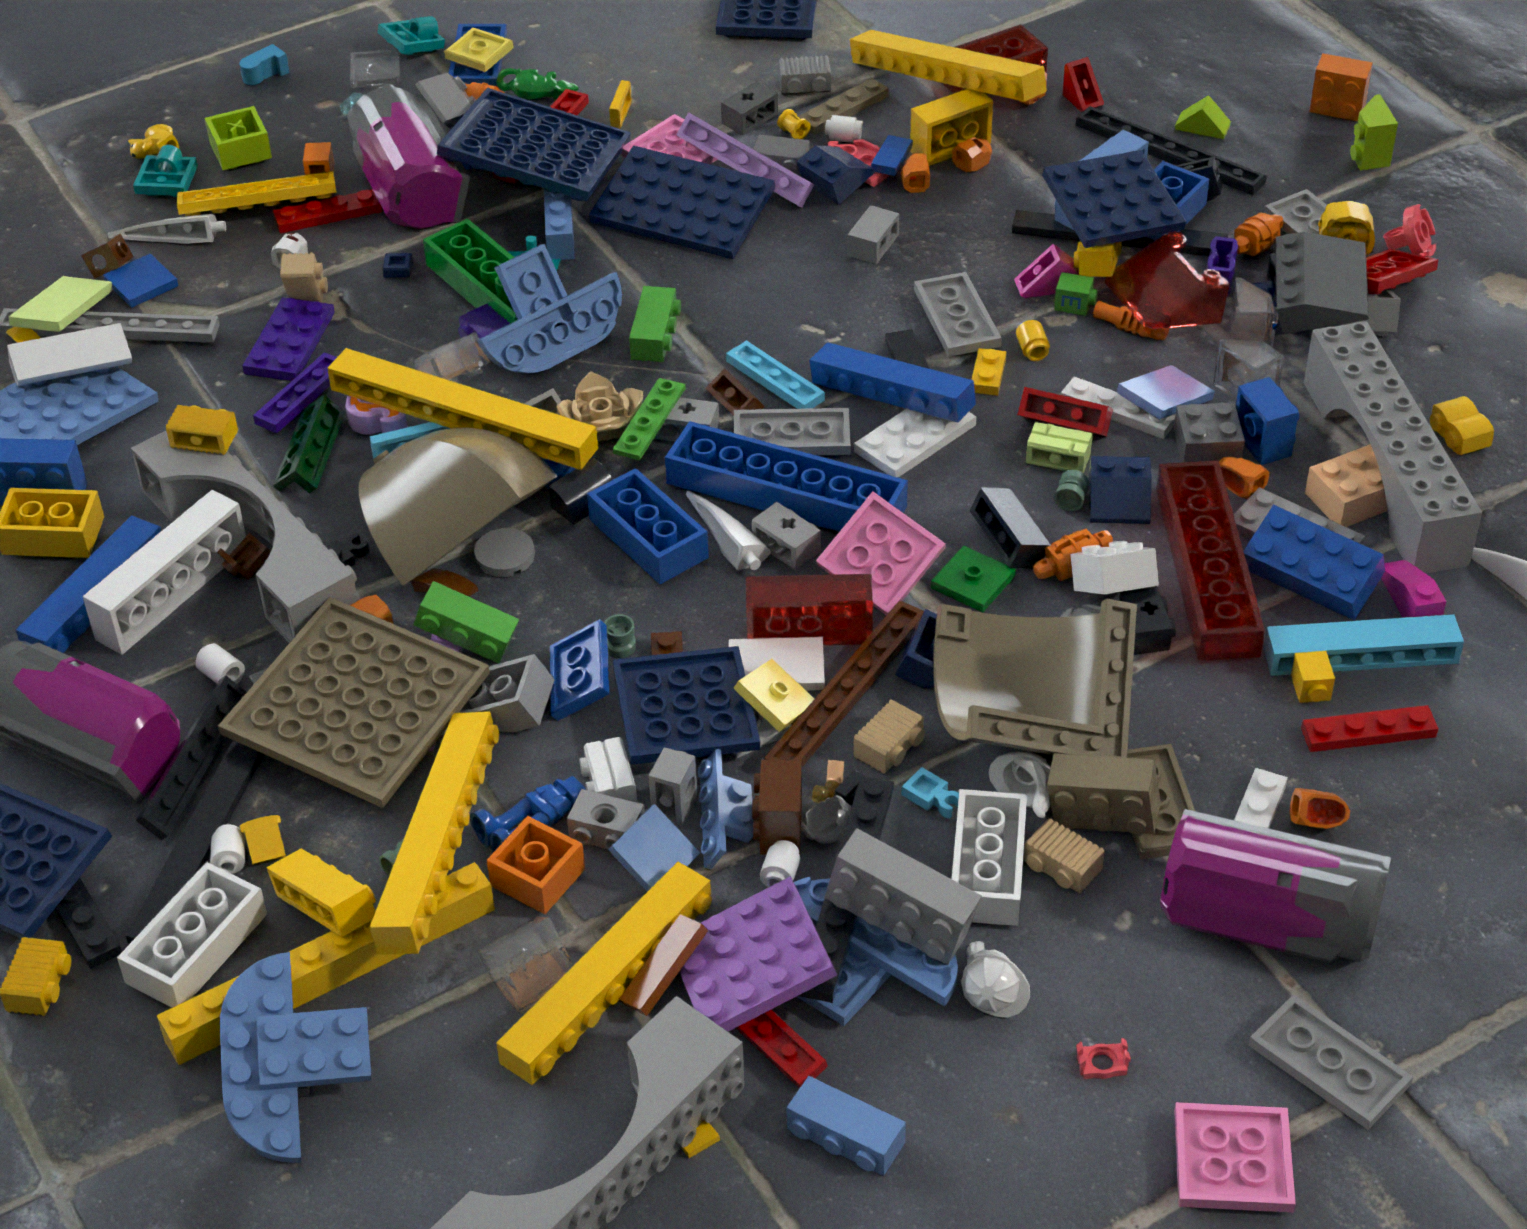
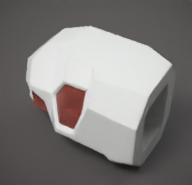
M298 233L285 234L272 248L271 257L273 265L281 269V256L283 253L287 255L289 253L293 255L295 252L297 254L302 253L303 255L306 252L308 253L307 241L303 236Z

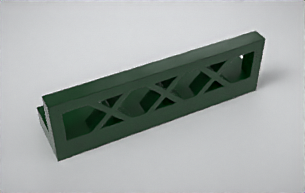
M323 395L303 409L273 484V487L278 491L292 482H296L309 494L317 489L346 413L326 395Z

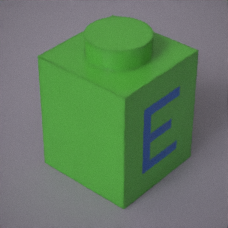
M1061 272L1055 292L1054 310L1087 316L1090 305L1094 306L1097 298V289H1093L1094 277Z

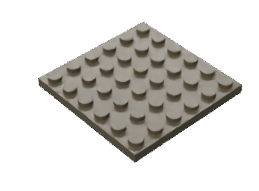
M329 597L223 719L218 728L221 735L384 808L448 727L452 715L459 713L490 674L489 665Z

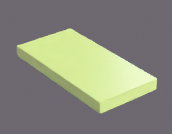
M62 276L8 316L9 324L13 327L60 332L113 291L112 282Z

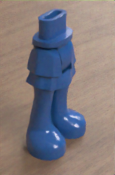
M573 776L564 781L557 779L553 785L548 784L536 788L533 792L526 793L522 800L499 816L493 817L485 809L474 811L470 814L471 826L484 847L488 848L491 846L492 853H494L516 828L508 830L527 816H531V818L549 827L553 823H558L572 809L581 789L586 790V788Z

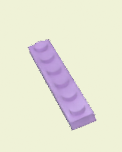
M689 112L676 134L739 172L775 180V190L773 192L801 208L814 187L813 183Z

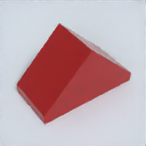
M1089 57L1066 63L1064 66L1062 95L1080 112L1085 111L1089 106L1096 108L1104 105Z

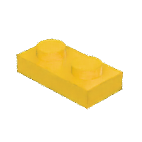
M978 349L971 379L974 380L975 393L998 396L1006 362V351Z

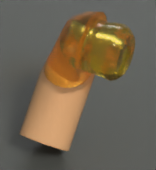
M828 760L825 786L816 785L813 787L812 800L815 803L825 802L827 798L835 796V789L843 782L844 761Z

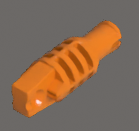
M1098 301L1095 305L1093 318L1111 322L1119 330L1124 329L1128 333L1132 331L1134 335L1139 333L1140 337H1150L1165 341L1169 334V322L1151 313L1145 314L1142 310L1130 309L1126 305L1121 308L1115 307L1102 301Z

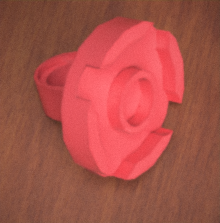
M1420 204L1407 207L1403 213V226L1394 228L1383 235L1388 249L1409 246L1413 254L1426 257L1434 255L1436 244L1431 245V236L1436 235L1435 228L1426 209L1420 210Z

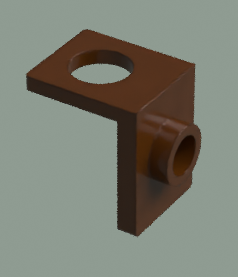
M121 234L81 255L94 279L121 267L134 257ZM99 254L105 258V268L99 269L94 266L92 262L94 255Z

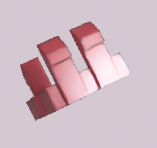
M1121 1038V1043L1095 1044L1083 1047L1082 1042H1079L1076 1045L1078 1064H1080L1079 1069L1083 1079H1107L1114 1076L1127 1075L1128 1064L1131 1062V1058L1127 1051V1041L1124 1038ZM1097 1055H1106L1112 1060L1113 1065L1109 1069L1101 1070L1092 1064V1059Z

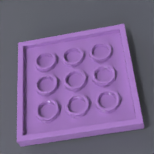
M791 876L701 922L708 929V932L679 971L694 1009L726 1031H730L837 976L836 970Z

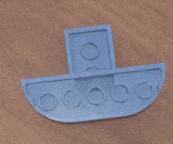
M545 244L512 258L494 268L518 320L478 339L477 342L486 356L505 370L528 374L549 369L601 342L612 331L616 324L615 319L618 308L622 303V291L617 272L611 273L567 295Z
M807 877L794 883L816 928L830 879L811 881V878ZM858 916L833 1003L796 997L845 1026L882 984L893 975L942 1006H945L956 987L957 959L954 955L949 965L933 959L925 952L898 940L894 935L875 925L868 924L863 918Z
M290 952L272 955L254 963L233 982L224 998L220 1013L222 1094L226 1117L237 1137L255 1149L256 1153L280 1162L301 1163L297 1087L371 1081L367 1007L293 1013Z

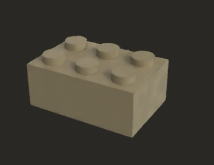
M1054 753L1047 782L1054 821H1057L1059 825L1063 824L1065 828L1069 829L1079 828L1103 832L1120 831L1133 834H1155L1160 808L1155 760Z

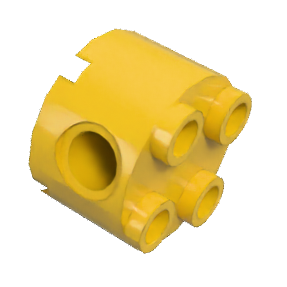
M1353 201L1333 202L1326 206L1318 223L1319 234L1365 242L1366 254L1368 256L1375 244L1373 217L1369 212L1368 206Z

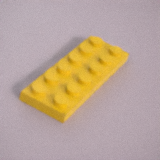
M329 171L178 192V214L193 216L201 215V212L210 210L212 213H223L227 211V208L231 207L245 210L253 208V204L264 203V206H274L279 204L281 200L290 199V202H301L309 196H316L318 199L329 198L332 196V193H337L334 173Z

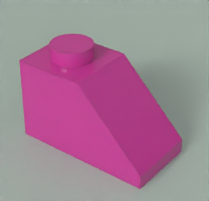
M1052 244L1024 269L1014 281L1023 298L1051 295L1056 292L1061 272L1079 275V269L1074 267V258L1055 244Z

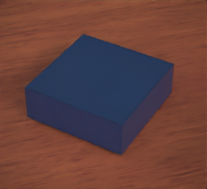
M386 253L382 269L383 277H410L413 264L412 253Z

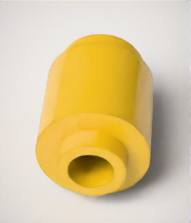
M1028 320L1020 324L1016 329V337L1024 356L1031 361L1044 359L1049 353L1050 343L1042 324L1037 320Z

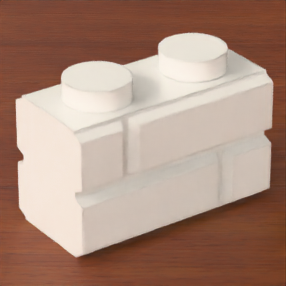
M620 737L606 739L604 742L586 743L584 746L585 757L579 758L582 777H589L590 782H586V789L637 802L636 785L623 740Z

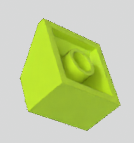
M1380 94L1375 95L1359 112L1358 123L1354 125L1355 140L1354 145L1351 146L1350 154L1360 170L1390 167L1398 122Z

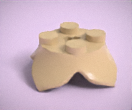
M590 371L579 382L575 390V400H563L556 408L561 416L596 426L597 441L610 440L622 436L642 404L643 391L626 388L618 393L607 378Z

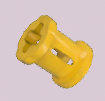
M792 109L784 110L778 117V127L783 131L791 133L792 138L804 139L808 135L811 128L810 122L804 118L800 119Z

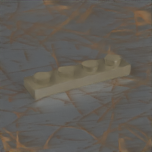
M870 78L798 117L808 120L811 124L809 132L817 135L825 130L826 120H831L832 115L851 117L889 97V88L874 78Z

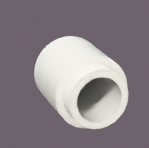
M832 115L831 120H826L825 135H829L830 141L853 143V140L861 139L863 121L857 120L856 117Z
M226 824L218 827L212 835L210 864L231 874L239 872L244 867L245 836L241 833L239 827Z
M780 840L768 849L760 871V880L765 886L769 888L790 876L794 881L800 863L798 847L790 841Z

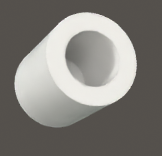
M209 644L200 649L197 654L196 668L215 683H218L224 676H228L236 684L241 681L245 672L244 664L219 645Z

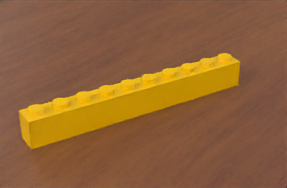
M869 30L849 39L853 63L1023 102L1047 91L1044 66L875 30Z
M345 348L327 368L331 390L448 428H476L496 432L525 445L539 457L579 470L583 469L598 450L596 426Z
M490 712L454 713L450 719L369 927L377 955L418 954L423 940L427 939L429 935L430 920L432 915L437 913V901L440 893L445 890L447 873L453 868L455 851L461 846L463 829L469 824V813L472 805H475L477 802V791L485 778L484 771L487 764L491 763L494 744H497L499 741V729L496 724L493 725Z
M475 862L446 876L445 890L440 893L437 901V913L432 915L429 923V935L427 939L423 940L421 946L495 910L491 883ZM372 920L343 937L330 931L289 951L293 1009L405 954L377 955L369 928ZM238 976L157 1015L164 1041L178 1065L221 1045V1008L229 988Z

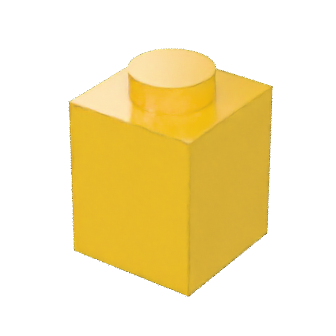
M1327 651L1295 653L1291 677L1299 703L1331 701L1335 677Z

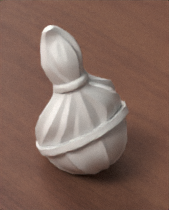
M1013 752L998 756L991 763L989 769L990 782L995 789L1005 793L1027 794L1026 807L1033 808L1038 817H1045V812L1050 807L1047 782L1051 769L1046 759L1033 752Z
M981 941L970 943L966 950L967 965L961 980L965 998L975 1008L993 1016L1009 1018L1019 1014L1026 1008L1030 999V985L1024 974L1005 954L997 950H985L984 943Z

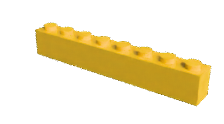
M678 861L496 1042L499 1063L531 1085L541 1076L547 1075L553 1068L555 1061L565 1051H570L576 1045L578 1038L588 1028H592L598 1023L601 1014L611 1004L614 1005L619 1001L620 996L678 916L681 914L694 920L699 914H704L709 909L712 902L710 880Z

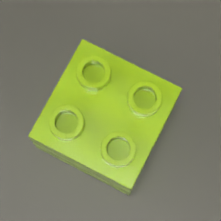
M254 106L205 118L209 142L222 170L236 169L242 165L260 163L263 160L272 158L268 133Z

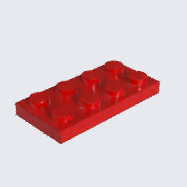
M1388 249L1366 257L1368 294H1381L1385 289H1393L1401 283L1411 282L1414 278L1425 277L1427 273L1437 270L1438 259L1395 249Z

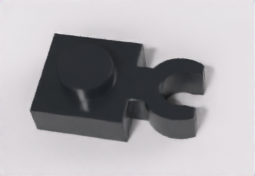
M358 533L350 535L344 544L336 540L325 546L328 550L333 549L339 560L345 566L349 565L350 567L356 564L354 557H363L370 552L368 542L365 541L361 544Z

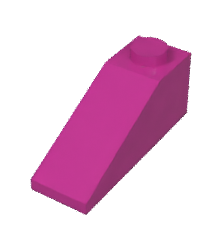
M1407 560L1385 563V573L1381 579L1403 618L1444 614L1446 599L1433 578Z

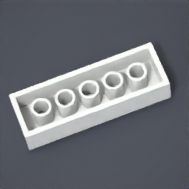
M211 490L123 564L113 570L100 583L90 589L83 596L95 640L123 655L224 568L221 565L224 559L217 551L222 548L230 555L246 537L239 503Z

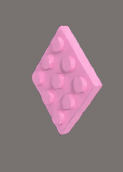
M676 114L624 145L621 156L626 158L634 145L707 164L718 160L676 135L685 120Z
M872 492L819 556L816 563L887 615L899 600L903 601L946 548V543L875 492Z
M1176 1102L1174 1114L1179 1207L1294 1213L1296 1202L1288 1108Z

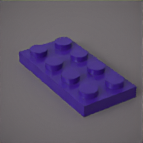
M282 297L242 365L244 374L288 381L295 379L303 371L335 313L333 304Z

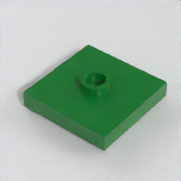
M963 546L931 580V589L984 612L1014 579L1016 569L1009 568L1006 564Z

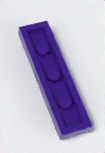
M324 352L253 415L254 423L274 433L282 430L330 386L327 368L337 357Z

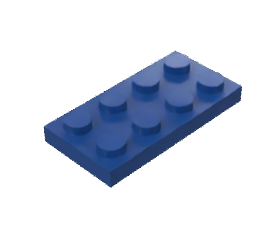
M458 24L455 42L471 28H477L506 38L507 25ZM503 58L486 72L451 61L449 74L454 78L459 76L465 84L475 82L497 86L496 79L501 70Z

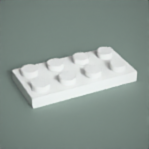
M905 409L854 443V452L886 474L900 477L976 426V416L968 412L957 423Z

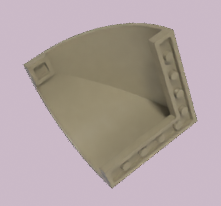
M450 428L423 435L397 447L390 453L385 450L373 459L375 465L364 472L360 478L359 499L365 521L377 547L397 579L404 586L504 511L532 496L558 476L535 452L510 437L484 429Z
M1105 599L1101 602V613L1071 617L1005 616L975 612L972 609L952 605H939L937 607L934 641V687L940 718L947 732L958 740L1052 756L1054 753L1127 758L1137 604Z

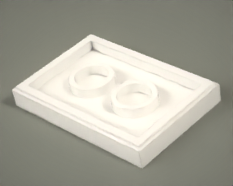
M823 637L729 639V647L739 646L745 676L772 658L806 691L823 690L825 688Z

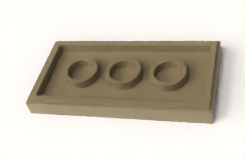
M1172 744L1128 749L1127 758L1155 760L1160 795V808L1155 834L1132 833L1140 860L1169 856L1176 828L1181 820L1184 809L1195 811Z

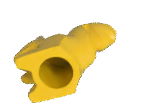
M156 124L146 130L145 139H130L128 142L130 144L131 156L136 159H143L146 155L157 156L164 145H173L179 149L178 141L173 135V129L165 124Z

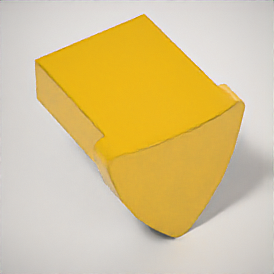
M279 815L256 818L239 826L241 833H245L253 865L286 857L278 826L281 823Z

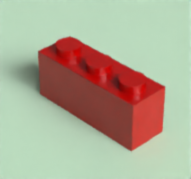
M1024 387L1017 415L1031 420L1107 437L1113 408Z

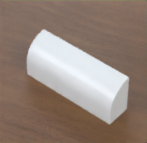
M121 323L7 345L9 363L17 386L132 363V356Z

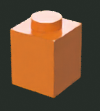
M331 142L305 143L303 156L305 175L334 171L335 163Z

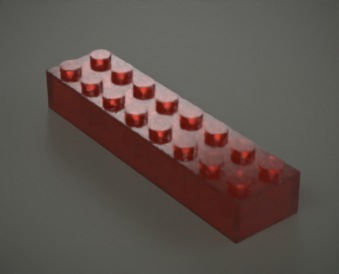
M1219 460L1159 464L1156 492L1198 661L1261 657L1265 629Z

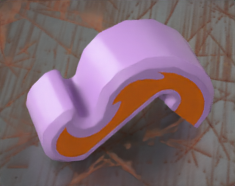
M349 395L346 398L345 408L348 424L357 433L373 435L379 432L386 433L408 427L405 413Z

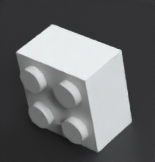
M1127 541L1110 542L1109 547L1101 548L1100 545H1090L1082 547V552L1070 554L1074 591L1110 594L1159 585L1156 549L1143 547V542L1127 543Z

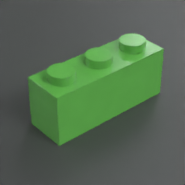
M643 286L629 337L631 360L664 362L666 351H671V333L675 334L677 326L675 316H680L681 300L676 299V288Z
M433 581L420 604L413 626L479 654L484 658L500 663L513 637L519 619Z

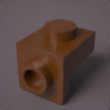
M250 532L230 555L222 548L217 551L224 559V562L221 564L234 576L239 572L248 580L268 559L271 552Z

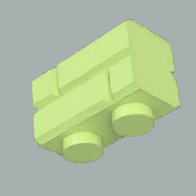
M1035 422L1027 442L1026 463L1062 471L1078 470L1084 473L1091 454L1093 434L1082 430H1073L1052 424Z

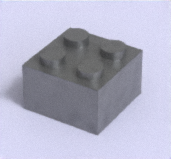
M1234 402L1176 406L1173 432L1183 470L1216 469L1217 463L1224 457H1235L1238 459L1243 457L1245 440Z

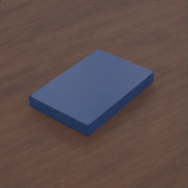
M600 619L550 645V674L555 679L551 689V716L557 721L609 695L607 625Z

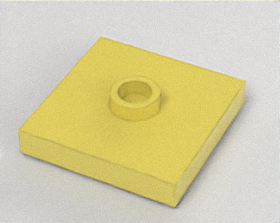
M471 28L446 49L444 53L445 59L486 72L514 47L513 41L477 28Z
M772 658L740 679L734 686V690L778 732H781L795 722L814 700Z

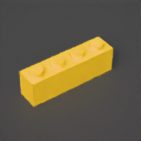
M302 848L266 867L276 895L341 937L368 923L374 917L376 911L373 904L376 902V899L368 885H362L354 880L351 875L340 872L334 865L325 863L317 855H312Z

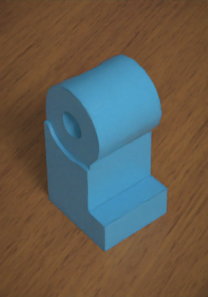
M274 44L241 59L239 63L242 80L247 85L259 84L264 79L276 74L283 76L290 73L287 54Z

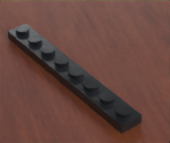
M861 776L838 854L856 828L880 840L894 791L893 781ZM824 898L816 930L836 970L837 976L798 996L833 1003L858 916L844 908L837 907L826 898Z

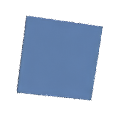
M655 804L649 807L608 849L647 892L678 861L688 866L700 854L694 845Z

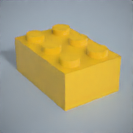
M966 89L911 108L910 139L913 140V147L910 152L912 154L925 153L930 166L952 158V149L958 143L972 137L982 140L986 139L991 144L993 100L984 92Z
M9 488L0 511L1 555L89 558L104 519L98 491Z

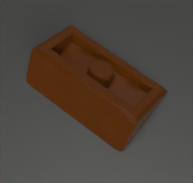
M725 368L705 388L733 416L734 410H757L765 407Z

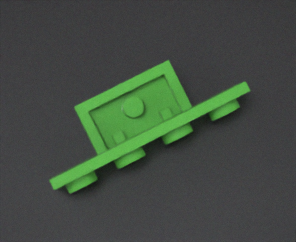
M659 378L614 446L613 454L640 460L683 394L686 385Z

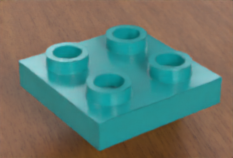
M433 16L378 24L377 33L404 55H412L415 52L422 51L433 52L437 49H444L445 39L438 34V23Z
M173 145L162 146L157 156L146 155L133 184L135 194L177 197L178 192L188 191L198 167L197 158L183 157L181 151Z

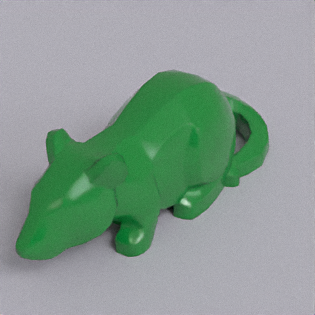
M507 68L500 71L496 79L500 90H512L516 96L526 100L553 97L555 102L566 89L573 91L579 89L574 83L554 80L556 73L553 71L547 72L546 76L538 74L536 69L521 70L519 68L517 70ZM507 75H516L509 83L503 81V78Z

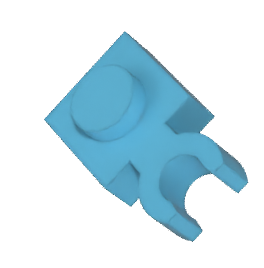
M923 767L902 785L901 795L927 811L934 805L943 817L951 818L953 807L948 804H954L958 807L959 793L948 791V782Z

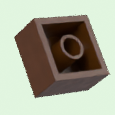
M761 760V773H754V793H759V795H755V799H753L752 818L759 819V821L753 822V841H760V855H767L768 849L780 840L794 843L798 847L800 855L802 760Z

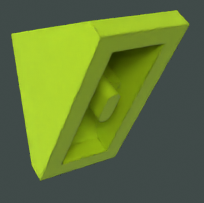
M1208 95L1181 112L1175 124V130L1224 139L1230 128L1231 121Z

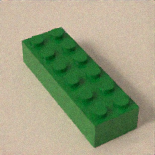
M468 218L423 239L426 265L475 308L488 303L492 309L494 308L495 312L497 311L510 324L518 320L494 268L515 257Z

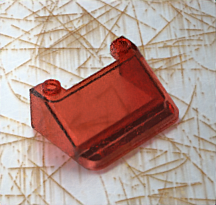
M1168 232V234L1161 236L1117 266L1112 277H1105L1107 286L1128 307V310H1130L1140 324L1145 327L1162 329L1219 324L1222 322L1230 284L1216 270L1207 269L1204 270L1203 274H1198L1180 254L1181 248H1184L1187 242V238L1181 232Z

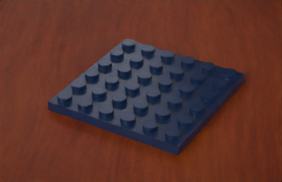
M487 88L438 144L436 154L445 157L448 161H459L469 164L474 169H485L494 172L499 177L514 178L525 185H536L551 193L568 195L576 201H587L621 154L624 145L629 143L631 132Z

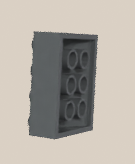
M1308 232L1289 233L1276 237L1277 312L1283 334L1369 319L1365 242Z

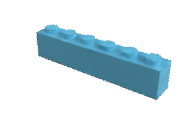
M1453 614L1269 626L1266 628L1263 650L1270 675L1277 676L1291 675L1295 653L1327 651L1333 672L1459 664L1464 640Z

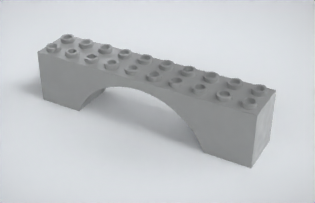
M1356 322L1312 330L1304 385L1324 419L1352 415L1364 430L1375 454L1384 485L1388 509L1389 536L1402 559L1407 560L1425 574L1470 566L1482 511L1368 322Z
M166 431L131 448L142 492L171 522L175 521L176 518L181 516L211 490L239 503L244 526L263 536L273 546L265 564L256 573L265 618L289 643L329 597L348 605L360 600V596L355 588L357 577L353 569L349 565L345 566L333 549L328 550L323 545L320 537L316 533H311L306 528L300 517L295 518L290 513L287 505L283 501L279 502L274 497L268 486H263L251 470L247 471L242 466L241 461L236 455L232 456L228 451L223 455L215 452L213 454L211 452L206 453L204 450L202 452L199 450L195 452L193 449L189 451L187 448L185 450L176 447L172 448L169 445Z
M676 996L627 1042L631 1085L637 1095V1103L625 1133L606 1157L579 1177L552 1189L536 1193L499 1196L469 1191L430 1229H599L605 1222H611L616 1218L621 1207L631 1197H636L642 1192L646 1182L656 1172H661L667 1167L671 1157L681 1146L686 1147L693 1141L696 1135V1128L703 1121L707 1123L712 1122L719 1114L721 1107L730 1098L735 1099L741 1093L745 1085L743 1042Z

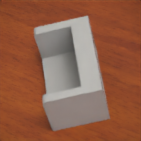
M870 205L847 234L848 256L877 264L899 235V213Z

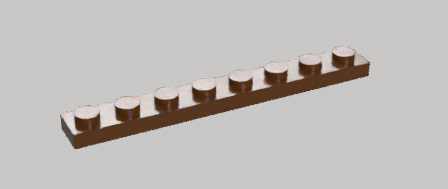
M899 600L764 757V760H802L803 767L908 643L913 629L924 611Z

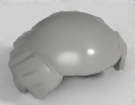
M838 795L827 798L825 802L821 801L819 805H814L812 809L805 813V824L802 828L806 837L822 844L837 842L844 835L852 807Z

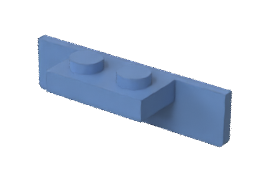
M715 749L707 759H703L698 768L701 787L699 802L701 803L702 810L700 827L703 833L701 853L704 856V868L710 870L726 853V836L746 843L753 837L754 821L752 818L751 784L722 775V756L719 749Z

